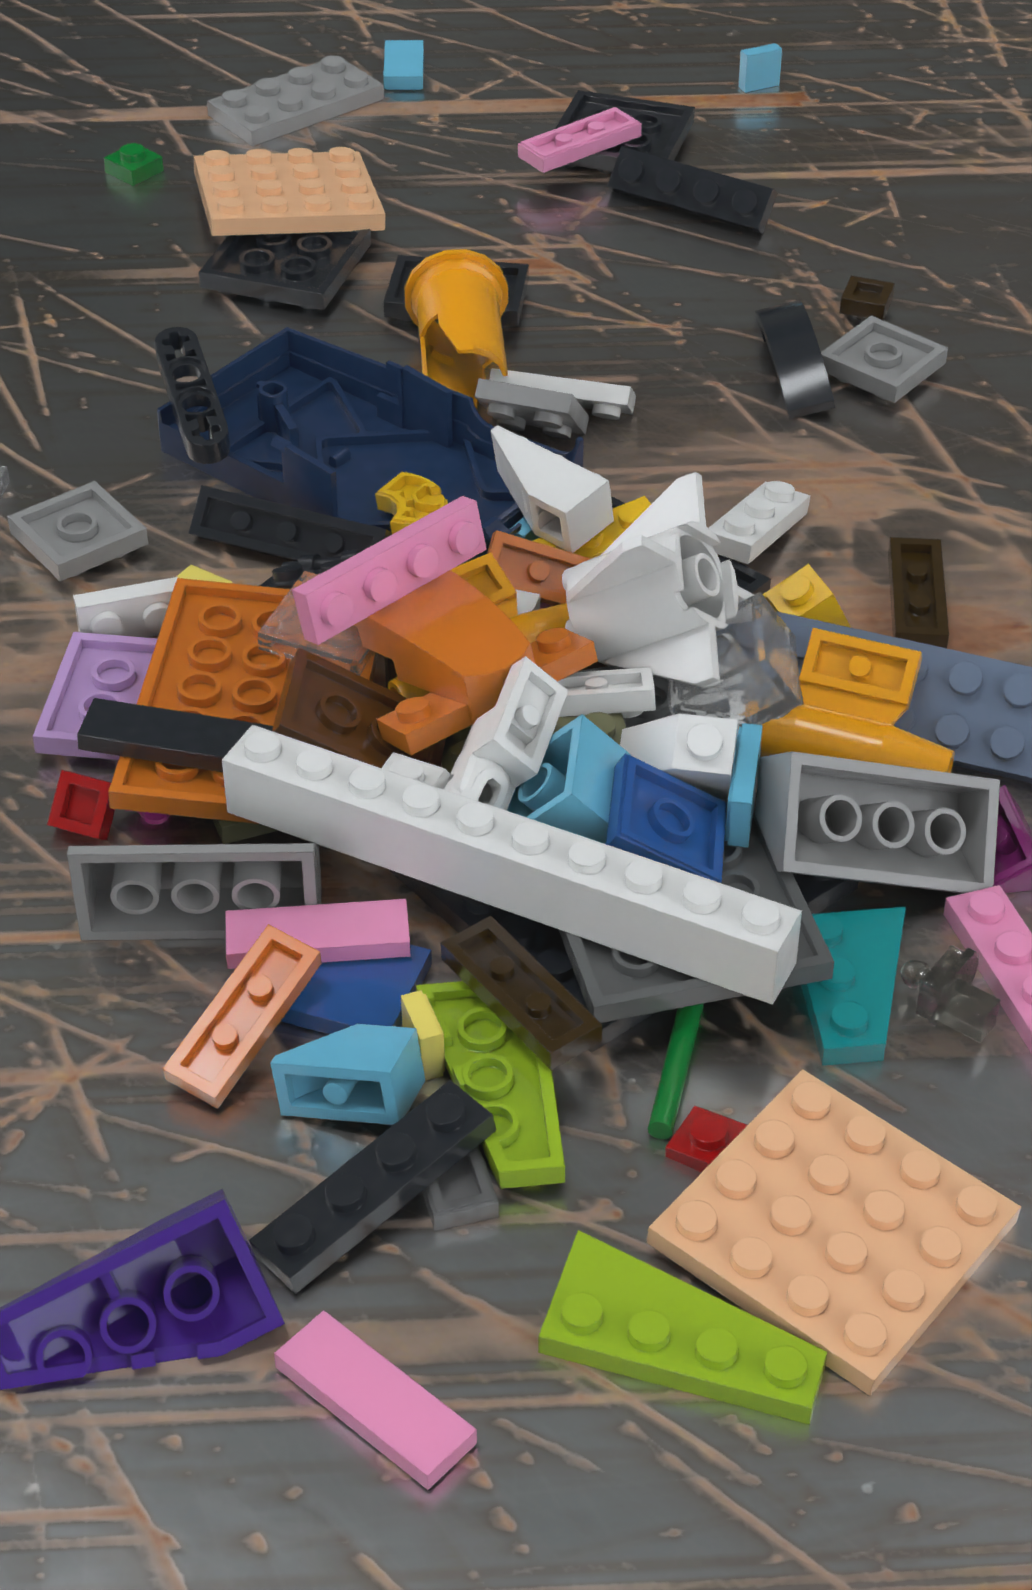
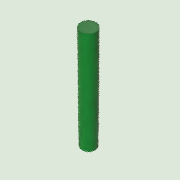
M704 1003L677 1009L647 1128L649 1134L654 1138L664 1140L669 1139L673 1135Z

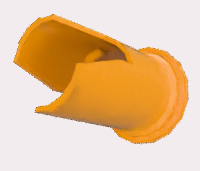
M468 249L444 250L426 257L411 271L404 286L405 308L413 323L418 326L422 374L451 390L472 397L477 410L479 402L475 398L478 378L486 379L485 368L494 362L498 365L502 375L508 376L501 317L508 305V282L501 268L486 255Z

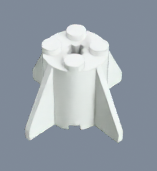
M693 472L676 479L600 556L564 570L562 584L566 591L569 620L566 622L565 629L594 641L598 662L620 669L651 667L653 676L702 687L720 681L716 631L727 627L728 624L725 622L752 619L769 613V602L739 587L730 559L720 562L716 551L713 549L714 546L722 543L716 534L706 527L702 475Z

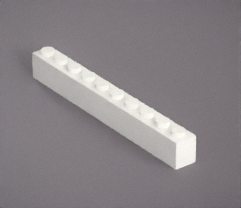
M252 725L222 759L227 812L772 1005L796 965L802 911L255 725Z

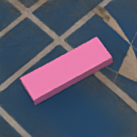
M614 107L518 143V157L542 173L641 137V123Z
M406 899L225 911L228 969H236L268 924L320 951L322 963L411 957Z
M324 1310L274 1353L275 1368L427 1490L477 1444V1429Z

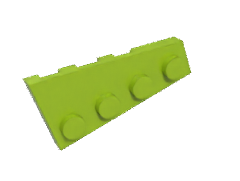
M463 981L416 985V991L422 990L423 994L427 995L444 1033L445 1066L452 1082L493 1114L496 1131L480 1143L499 1188L565 1183V1163L552 1071Z
M580 1230L577 1231L538 1336V1353L808 1425H810L827 1357V1351Z

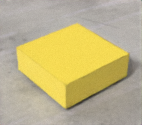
M422 990L401 995L402 1027L417 1029L425 1080L442 1077L443 1071H445L444 1033L427 995L423 994Z

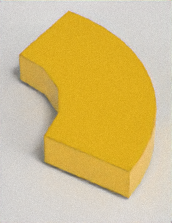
M407 472L399 473L375 493L378 510L394 515L390 521L392 534L448 504V500L441 494V488L436 483L420 475Z

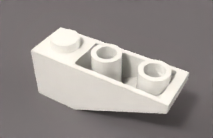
M499 425L491 430L497 471L535 535L565 551L574 553L614 522L609 480Z

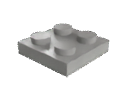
M870 316L823 350L821 354L827 374L836 377L841 382L850 383L869 391L880 399L895 403L946 364L948 347Z
M478 378L475 398L487 410V414L497 420V425L515 431H524L525 425L542 427L543 434L561 439H570L571 433L586 434L589 416L573 394Z
M96 481L7 516L10 533L59 581L78 576L84 571L115 558L123 557L131 551L148 545L147 528Z

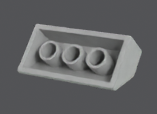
M793 751L759 757L755 817L778 872L963 894L993 887L1000 791L999 779Z
M314 843L68 846L67 858L81 940L226 939L225 911L321 904L322 883L319 845Z

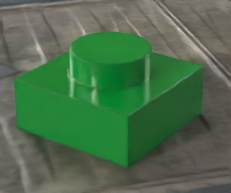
M137 143L125 144L120 150L104 157L105 172L131 186H135L164 171L163 157Z

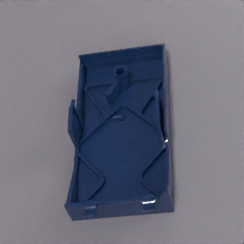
M286 327L211 375L228 425L230 440L228 456L222 461L213 464L196 463L188 457L170 401L157 409L162 452L254 498L384 528L391 532L390 521L394 515L378 510L375 493L399 473L407 472L420 475L436 483L441 488V494L448 500V503L461 496L477 501L487 549L464 563L487 554L492 534L496 530L514 536L521 530L522 524H515L524 515L497 471L491 430L495 426L487 423L479 415L472 397L451 390L408 365L403 367L390 360L385 365ZM195 406L188 408L186 411L201 412L207 410L208 408L204 406ZM208 431L200 433L204 440H210ZM576 438L575 447L569 452L560 451L528 439L583 467V438Z

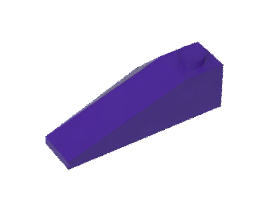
M221 1189L153 1223L0 1307V1390L81 1378L90 1373L132 1367V1370L156 1366V1363L193 1357L205 1359L223 1356L284 1325V1319L224 1190Z

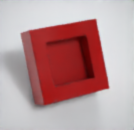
M61 770L47 825L96 839L108 840L115 809H111L109 805L108 791L111 782Z
M694 1105L666 1145L665 1156L699 1172H703L748 1125Z

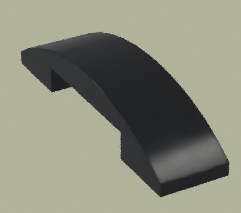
M800 300L756 310V319L763 340L767 343L778 376L781 395L789 419L835 408L834 397L822 354L803 303Z

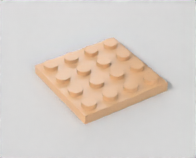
M334 147L329 152H313L307 148H293L288 153H271L265 149H252L247 151L246 154L229 155L228 152L223 150H210L205 152L204 155H194V173L212 236L349 232L371 229V231L385 230L386 214L359 151H354L348 147Z
M802 1069L649 1226L647 1244L749 1314L827 1351L825 1366L871 1396L1015 1225L1021 1206Z

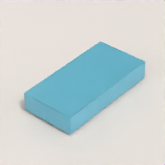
M385 40L384 89H423L424 40Z
M742 723V727H739L727 802L725 841H728L730 846H749L758 783L763 725Z

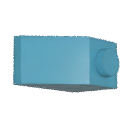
M355 1024L275 1055L270 1062L282 1116L394 1125L407 1114L426 1081L417 1029L409 1027Z

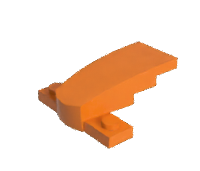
M450 570L354 624V626L358 627L364 648L393 660L398 680L431 692L423 697H412L403 700L396 706L394 711L376 719L382 740L409 755H413L473 725L477 718L494 708L511 666L525 656L557 682L598 662L594 641L565 628H552L543 631L536 637V641L530 643L519 628L497 605L477 588Z

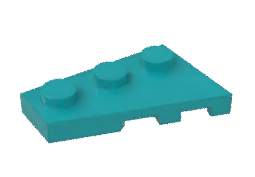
M906 907L812 914L834 960L832 979L801 985L822 1066L884 1061Z

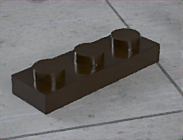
M890 537L888 564L893 637L947 648L949 629L941 539Z
M492 916L440 942L441 959L551 1071L602 1042V1024Z

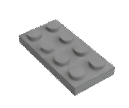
M332 55L324 57L321 62L306 67L292 68L289 70V73L274 78L260 79L256 84L243 89L225 91L222 96L207 101L208 116L251 146H255L384 99V84L344 60V58Z

